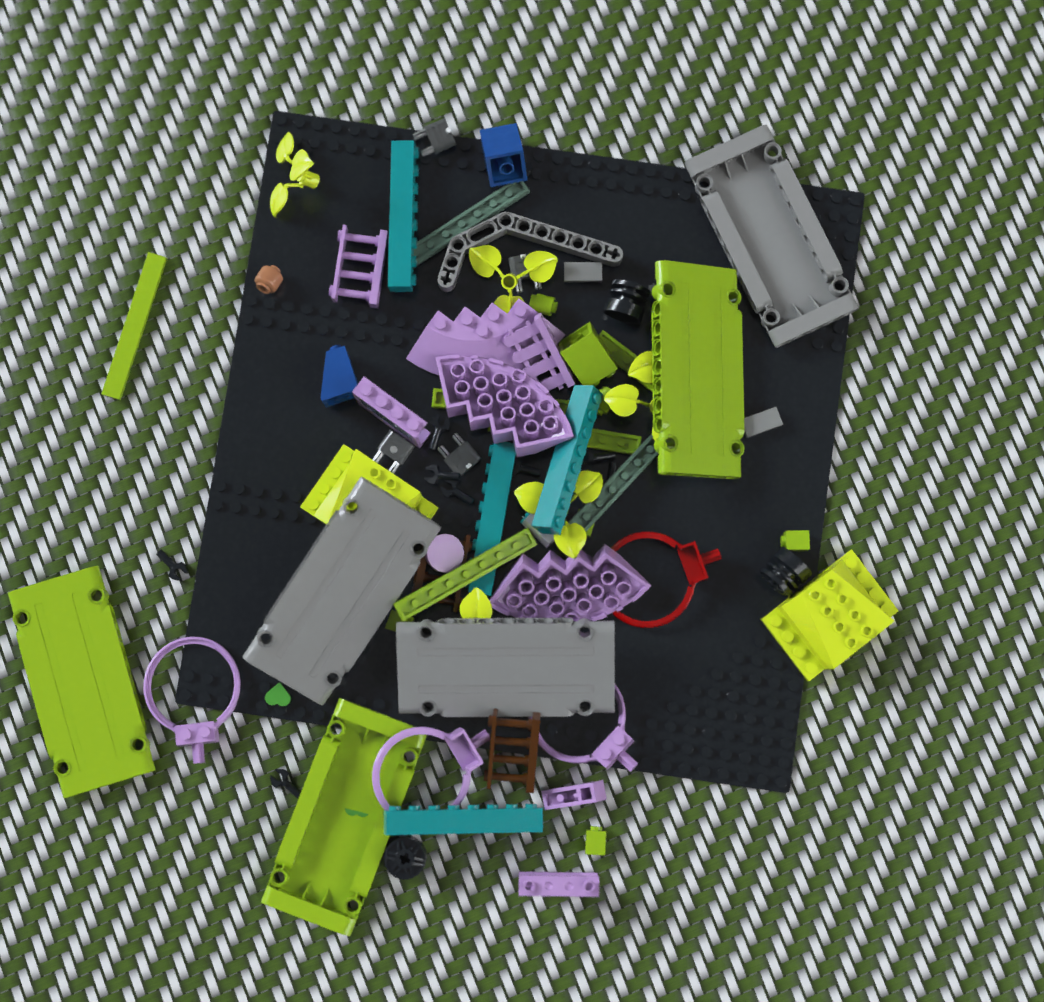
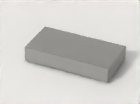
M564 262V282H602V262Z
M777 407L744 418L746 438L782 426L783 423Z

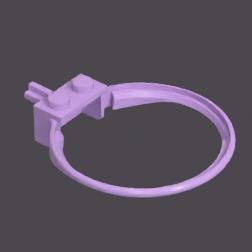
M185 637L172 641L160 649L149 663L143 684L146 704L158 722L175 732L177 746H192L193 764L205 763L204 744L219 742L218 728L231 716L239 699L240 673L235 660L223 646L213 640L202 637ZM188 644H201L218 651L229 663L234 677V691L228 707L217 718L218 722L210 721L177 725L164 717L156 707L151 692L153 673L160 660L173 649Z
M616 684L615 698L618 704V725L620 727L617 726L591 755L570 756L562 754L550 747L539 732V746L549 755L561 761L578 764L598 761L608 770L618 760L630 772L638 765L626 752L634 740L625 732L626 709L622 694Z
M413 727L395 734L378 752L372 770L374 793L382 808L389 810L390 805L381 790L380 769L386 754L397 742L406 737L419 734L432 735L445 740L462 770L466 772V774H463L460 792L451 804L460 805L468 792L472 770L484 763L476 748L491 739L487 731L483 730L472 738H469L461 727L451 733H445L431 727Z

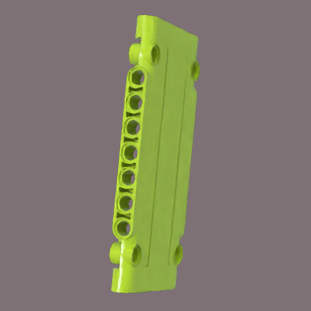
M668 260L656 261L655 280L657 285L652 288V296L656 301L652 305L653 429L656 433H659V437L654 442V449L659 454L658 474L740 479L741 455H743L745 448L744 444L740 441L744 435L742 313L738 310V304L741 302L742 297L737 290V270Z
M99 566L85 568L8 592L13 611V622L18 629L16 632L18 645L50 759L54 762L53 771L58 776L63 798L156 771L150 751V741L145 733L147 728L116 615L113 606L109 603V594L105 590ZM97 591L102 593V598L99 601H96L94 598ZM25 613L27 621L22 624L20 617ZM139 739L144 743L141 750H138L135 745ZM64 762L68 765L66 773L61 771V765Z
M339 698L277 853L274 869L270 874L269 882L261 900L263 904L342 935L351 936L390 838V835L384 834V809L378 802L373 789V765L378 752L391 737L405 729L416 726ZM334 723L341 725L342 731L340 734H335L332 731ZM419 734L406 737L397 742L386 754L380 769V786L390 806L402 807L427 735ZM407 751L415 754L414 761L408 762L405 759ZM345 808L368 815L365 817H360L357 814L351 816L346 813ZM282 872L285 876L284 881H278L275 878V873ZM355 900L358 903V908L355 910L349 908L348 902Z

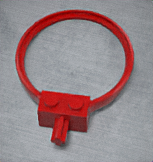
M637 532L620 539L611 547L615 552L626 543L642 538L657 539L669 544L673 548L677 546L689 585H692V587L688 586L686 595L678 608L664 618L654 621H640L632 619L620 611H614L612 614L624 623L639 628L659 627L675 620L690 603L696 584L709 578L704 565L722 559L718 548L700 554L696 541L682 545L673 538L657 532Z

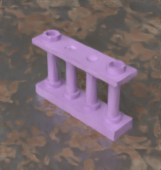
M343 224L342 230L338 231L337 240L340 241L334 283L330 285L329 296H331L334 303H337L338 296L366 299L369 302L370 308L378 309L389 233L387 230H380V235H376V237L348 233L347 225ZM354 241L375 244L378 247L377 254L368 255L345 251L346 242ZM344 259L371 262L372 265H375L374 272L363 273L342 270ZM341 277L369 281V283H372L371 290L365 292L339 288Z
M519 871V896L599 897V876L597 872Z

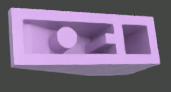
M603 780L541 791L545 810L595 803L607 799Z

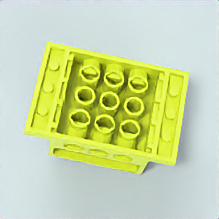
M345 444L342 445L300 506V508L326 525L334 512L340 509L343 500L350 494L359 478L364 477L429 519H432L439 507L425 499L420 491L357 449L354 451ZM350 502L347 504L346 508L348 510H354L356 509L357 504L355 502Z
M851 549L796 591L790 599L787 598L760 620L804 678L810 681L825 669H835L895 622L891 617L898 612V609Z

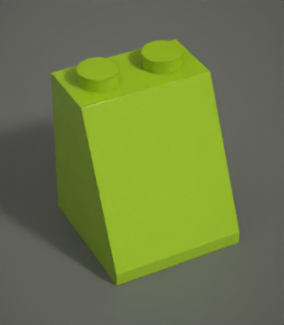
M588 322L559 342L560 354L582 385L597 386L601 379L611 377L618 369L615 360L591 322Z

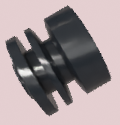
M613 280L611 284L612 289L609 290V294L614 298L606 300L603 313L621 322L641 324L645 310L640 306L647 304L648 300L646 298H649L650 290L632 281Z
M781 547L773 556L777 565L767 562L766 566L768 569L763 567L760 570V574L773 590L790 599L793 596L791 590L795 592L798 590L794 581L796 580L804 584L812 575V572L794 553L785 547Z
M401 836L394 840L386 849L384 856L388 872L395 878L402 880L412 879L419 875L425 867L428 858L427 849L423 842L412 836ZM406 853L409 854L410 862L406 861V863H403V858L400 856H404Z

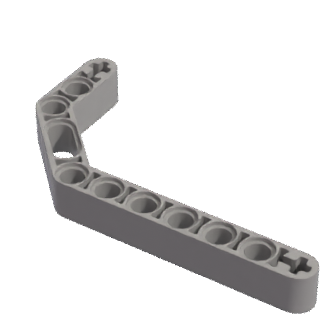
M502 212L451 238L438 275V285L444 292L452 291L456 285L465 255L469 253V249L486 245L506 234L595 262H602V264L611 267L621 264L623 251L620 247L517 214ZM508 219L511 223L508 226H504L501 224V221ZM521 225H527L529 229L524 232L521 231L519 227ZM486 228L494 229L492 234L478 241L470 239L472 235ZM540 230L546 231L547 235L545 237H539L537 235V232ZM562 236L565 238V241L558 243L555 238ZM581 242L583 247L575 248L573 243ZM456 243L463 244V248L460 250L454 249L453 246ZM594 247L600 248L601 252L599 254L592 253L591 249ZM607 250L606 257H603L604 251ZM613 253L617 254L615 259H612ZM454 260L458 264L452 268L447 265L449 261ZM447 273H449L450 282H447V284L444 285L443 281H446L448 276Z

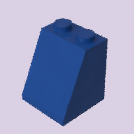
M517 123L480 130L490 187L527 181L524 152Z
M335 345L330 347L329 351H326L321 389V400L325 407L355 398L352 391L358 385V381L345 345Z

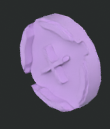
M436 535L428 547L427 554L425 555L426 561L437 572H450L459 567L463 561V545L453 535Z

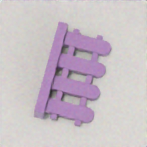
M542 313L534 316L533 323L528 320L525 322L526 326L516 331H513V329L507 331L508 334L503 340L504 345L507 347L515 345L517 351L513 353L512 360L517 364L523 362L525 368L522 371L526 372L528 376L540 382L548 391L556 387L560 390L564 388V383L567 384L568 388L575 385V377L560 354L559 346ZM539 333H541V335H542V337H543V339H541V340L539 339V337H538V335H537V334H539ZM532 337L535 342L522 348L520 342ZM547 350H549L551 353V356L549 357L546 353ZM541 354L543 359L531 365L528 359ZM558 367L560 372L557 373L554 368ZM549 370L552 376L539 381L537 376Z

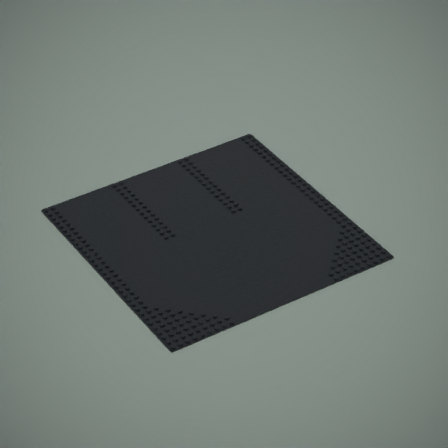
M274 111L186 637H202L213 640L223 646L235 660L240 673L241 686L239 699L233 712L328 726L338 700L342 698L416 727H431L445 733H451L461 727L469 738L486 730L491 738L492 727H488L489 717H443L440 714L428 717L422 714H399L396 632L385 628L391 610L396 611L394 605L349 672H345L341 683L335 687L324 705H320L248 663L242 657L256 637L258 629L263 626L264 619L326 526L320 520L300 508L304 500L343 444L354 451L357 449L373 460L378 452V446L390 429L394 431L360 406L355 398L325 407L321 400V389L326 351H329L330 347L345 345L358 383L363 377L367 378L427 422L424 428L431 433L420 449L416 446L414 447L404 464L399 465L394 475L420 491L425 499L439 507L431 519L442 527L437 535L449 534L461 541L464 540L466 535H471L470 540L472 541L477 539L478 532L475 531L477 520H481L482 513L478 511L480 501H484L485 494H482L483 482L487 483L488 480L485 470L487 463H491L492 456H488L490 445H494L492 434L488 432V427L471 431L467 414L449 417L450 429L442 432L436 450L429 449L428 447L435 431L434 426L431 425L432 419L439 414L438 424L442 426L448 417L446 409L431 407L433 388L442 389L440 377L419 368L406 358L437 311H440L453 322L464 307H467L481 317L489 305L494 303L499 296H509V292L502 286V278L496 270L491 277H483L476 273L470 263L469 253L465 255L454 289L450 292L442 291L438 285V275L448 246L413 268V274H416V286H413V292H390L388 288V241L378 309L370 308L369 302L366 299L338 296L337 303H334L331 296H329V288L334 283L340 241L337 240L338 231L342 230L343 224L347 225L348 233L376 237V235H380V230H387L389 233L391 141L414 140L416 147H419V158H416V165L419 166V176H415V183H418V194H415V201L418 202V213H415L418 229L414 231V238H417V242L504 185L490 187L481 139L453 136L456 146L437 154L433 152L423 157L421 150L430 147L431 144L427 135L417 140L414 139L413 134L419 132L418 130ZM287 132H290L294 139V145L295 143L297 144L298 150L305 149L302 141L311 146L313 153L309 154V158L314 163L312 170L313 173L320 176V181L315 189L307 186L303 188H287V202L275 218L270 209V198L274 188L279 183H283V185L286 183H299L297 180L292 181L290 179L292 164L286 161V159L283 163H279L276 159L279 143ZM522 145L524 157L527 158L525 166L527 167L532 162V171L527 177V181L523 182L530 190V193L500 213L510 212L616 245L623 251L622 262L616 267L602 264V282H564V262L595 261L509 234L486 244L494 246L500 251L502 260L497 267L504 275L511 273L508 261L510 257L530 254L534 251H546L554 254L558 258L555 271L549 280L541 283L542 288L539 289L538 286V290H536L532 279L521 280L523 292H520L519 287V293H517L515 286L512 289L513 296L522 297L527 305L530 303L532 294L537 295L539 293L555 297V302H558L556 313H552L551 316L542 315L565 334L564 338L588 322H591L598 335L604 330L637 356L643 352L652 351L651 311L652 305L656 300L649 296V298H646L648 300L647 304L640 306L645 310L641 324H629L615 320L603 313L606 300L614 298L609 294V290L612 289L611 284L613 280L632 281L648 289V286L652 285V283L657 285L655 280V262L661 260L733 269L702 207L701 197L695 191V185L687 168ZM293 152L289 155L292 161L294 158ZM706 182L699 183L702 188L709 187ZM800 184L842 267V276L848 280V288L853 294L865 195L861 192ZM508 219L501 221V224L504 226H508L511 223ZM521 225L519 229L525 232L529 229V227L527 225ZM486 228L472 235L470 239L478 241L492 234L494 229ZM540 230L537 232V235L545 237L547 233L544 230ZM557 236L555 240L558 243H562L565 241V238ZM347 241L345 251L373 255L374 253L377 254L378 247L375 244ZM577 241L573 243V246L579 249L583 247V244ZM456 243L453 248L460 250L463 248V244ZM594 247L591 249L592 253L599 254L601 252L600 248ZM607 250L604 251L603 257H606ZM613 253L612 259H615L617 254ZM344 259L342 270L370 273L374 272L375 265H372L371 262ZM452 260L447 265L453 268L458 263ZM274 265L280 269L283 281L276 292L264 294L256 288L255 277L263 266ZM447 273L448 276L446 281H443L444 285H446L447 282H450L449 273ZM341 277L339 288L367 292L371 290L372 283L365 280ZM737 277V290L742 297L741 302L738 304V310L742 313L744 418L777 407L783 425L746 438L744 433L742 439H740L745 448L743 455H741L740 479L658 474V454L594 523L590 538H586L585 545L581 550L593 558L604 544L611 548L620 539L637 532L661 533L673 538L682 545L696 541L700 554L719 549L722 559L704 565L709 578L696 584L687 608L670 623L654 628H639L624 623L612 613L608 614L606 618L597 620L614 621L615 684L620 690L625 704V732L634 740L626 752L638 763L632 771L788 793L791 784L804 676L760 620L787 599L766 583L760 574V570L763 567L768 569L766 566L767 562L777 565L773 556L781 548L780 537L785 531L809 530L810 550L792 553L806 564L811 570L812 575L804 584L796 580L794 582L799 590L817 576L850 314L775 348L766 328L761 324L759 314L753 310ZM834 284L835 288L838 291L843 290V286L841 284ZM772 315L766 316L768 322H775V318ZM619 367L614 375L601 379L600 383L595 386L599 390L603 386L612 389L622 384H629L638 389L639 395L637 400L647 403L653 400V393L633 377L628 376ZM570 368L571 372L575 377V385H582L579 379L572 371V369ZM548 370L538 375L537 378L541 381L552 375ZM564 383V388L559 390L556 387L549 390V394L554 399L570 400L574 385L568 388L567 384ZM636 403V411L627 417L615 414L610 408L607 415H597L593 429L642 436V444L652 434L653 413L649 407ZM374 410V411L377 412L379 415H381L382 417H384L386 420H388L390 423H392L394 426H396L397 428H399L401 431H403L405 434L408 435V433L405 432L403 429H401L400 427H398L396 424H394V423H393L392 421H390L388 418H386L385 416H383V415H382L381 413H379L377 410ZM455 433H458L464 442L468 441L482 458L462 475L460 480H457L459 482L457 484L458 489L474 498L472 505H469L455 495L449 498L443 496L440 486L446 490H454L451 484L444 481L445 479H440L437 485H433L424 479L425 477L432 478L435 475L434 471L426 470V467L430 465H438L440 470L444 472H453L444 462L445 458L438 451V447L443 451L440 447L443 445L450 454L456 450L459 445L452 438L453 435L457 438ZM555 446L536 454L519 457L522 465L541 469V474L538 477L519 472L515 477L512 476L501 542L526 528L520 522L523 519L522 516L525 517L527 512L521 507L514 492L518 487L529 482L544 484ZM591 448L586 449V454H599L610 452ZM615 452V459L582 464L581 471L599 472L602 475L603 483H605L609 462L617 463V471L631 455ZM384 454L378 464L389 470L395 460ZM579 496L570 504L565 519L567 522L574 517L578 509H581L586 504L579 499ZM534 535L533 537L537 545L523 553L537 564L550 550L563 560L568 558L557 547L555 541L546 548ZM642 538L628 542L616 551L651 584V587L641 597L624 606L620 612L632 619L654 621L668 616L678 608L686 595L688 586L692 587V585H689L677 546L673 548L669 544L657 539ZM420 543L415 544L413 550L419 551ZM474 550L468 552L466 562L470 558H474ZM521 555L496 568L492 595L510 567ZM426 563L425 571H427L428 574L443 576L446 574L435 571L429 564ZM414 575L396 602L411 594ZM426 581V583H423V586L429 584L430 582ZM465 587L461 588L460 597L464 599L469 594L468 589ZM452 593L451 595H449V596H447V597L453 598L454 593ZM435 603L412 616L415 618L414 622H421L424 619L437 622L443 618H462L460 609L454 613L451 612V605ZM492 608L491 618H516L504 615ZM587 627L580 628L582 633H587L590 630ZM429 628L422 629L424 633H431ZM264 633L261 635V638L269 640L271 635ZM201 644L184 645L175 702L182 705L225 711L234 691V677L229 663L218 651ZM331 673L327 677L335 679L338 675ZM279 682L291 696V702L287 706L269 705L265 701L266 693ZM616 698L615 713H591L588 716L574 713V715L568 717H540L539 732L550 747L562 754L570 756L591 755L617 726L620 727L618 725L619 710ZM430 702L424 703L426 707L433 706ZM582 702L580 705L587 707L590 703ZM497 717L527 721L529 719L528 717ZM334 723L332 726L342 728L338 723ZM496 726V736L523 739L531 737V731H527V728ZM427 735L426 737L428 741L446 743L445 740L436 736ZM491 739L478 748L490 750ZM495 744L494 749L496 751L529 755L530 749H526L523 746ZM538 744L537 757L556 759L545 752ZM618 760L611 766L612 768L628 770ZM592 761V762L585 763V764L603 766V765H602L600 762H598V761Z

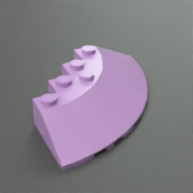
M519 298L508 313L494 303L489 305L481 317L467 307H464L454 322L440 311H437L406 359L419 368L438 376L435 357L446 355L470 357L478 355L481 358H493L503 361L504 364L522 370L525 368L524 363L517 364L512 360L513 353L517 351L515 345L507 347L504 345L503 340L508 334L507 331L509 329L516 331L526 326L525 322L528 320L533 323L534 316L539 313ZM545 319L558 344L565 334ZM541 333L537 334L540 340L543 339ZM530 337L520 342V345L524 348L535 341ZM538 354L528 360L532 365L543 357L541 354Z
M460 355L435 357L448 418L467 414L471 431L490 427L494 444L513 440L517 457L536 454L574 438L570 423L557 400L549 394V391L540 382L535 381L526 372L504 364L503 361L493 358H481L478 355H472V357Z
M604 544L593 558L580 550L576 558L568 557L566 560H563L550 550L537 564L522 553L510 567L489 601L493 609L504 615L516 618H571L574 621L586 618L597 621L606 618L608 614L614 611L619 612L624 606L637 600L651 587V584L621 555Z

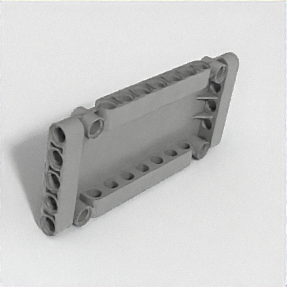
M765 124L694 156L684 164L693 180L695 191L701 197L702 207L733 269L737 270V277L753 310L759 314L762 326L766 328L775 348H778L857 311L859 307L848 288V280L842 276V267L789 161L783 158L781 147L775 142L768 126ZM770 150L774 151L776 156L771 157L767 152ZM706 182L709 187L702 188L699 183ZM834 284H841L843 286V290L838 291L835 288ZM772 315L775 318V322H768L766 316Z
M360 477L350 494L343 500L340 509L334 512L264 619L263 626L258 629L256 637L242 656L243 659L316 703L324 705L335 687L341 683L345 672L350 671L393 604L418 569L420 559L427 554L428 547L442 527L364 477ZM350 502L357 504L354 510H348L346 506ZM420 543L423 545V548L420 551L413 550L415 544ZM268 633L271 635V638L263 640L261 635ZM331 673L338 675L335 679L327 677Z
M443 618L437 622L424 619L421 622L396 623L399 714H422L428 717L434 714H440L443 717H489V715H493L494 708L498 709L497 717H533V712L541 713V717H568L574 715V713H579L582 716H588L591 713H615L614 621H591L586 618L579 621H574L571 618ZM587 627L590 630L587 633H582L580 628ZM429 628L431 633H424L422 629ZM430 702L433 706L426 707L424 703ZM582 702L590 703L587 707H583L580 704Z

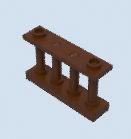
M471 535L464 536L463 541L459 540L464 550L463 561L460 565L466 563L467 554L472 550L473 541L470 540ZM420 544L419 551L423 548L422 544ZM425 556L420 559V565L415 572L411 593L422 588L423 583H426V581L432 582L441 577L428 574L425 571L427 563ZM461 589L454 592L453 598L445 597L437 603L451 605V612H457L463 600L460 597Z
M494 708L493 715H489L488 727H492L489 767L488 770L485 769L484 781H487V789H491L492 780L523 783V785H526L527 793H534L541 713L533 712L532 719H528V721L497 718L498 709ZM496 726L527 728V731H531V737L523 739L496 736ZM495 744L523 746L526 749H530L529 755L520 757L494 754ZM493 762L524 765V767H528V773L518 775L493 772Z

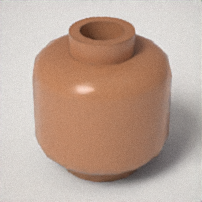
M274 265L263 266L255 277L256 288L264 294L276 292L283 281L280 269Z

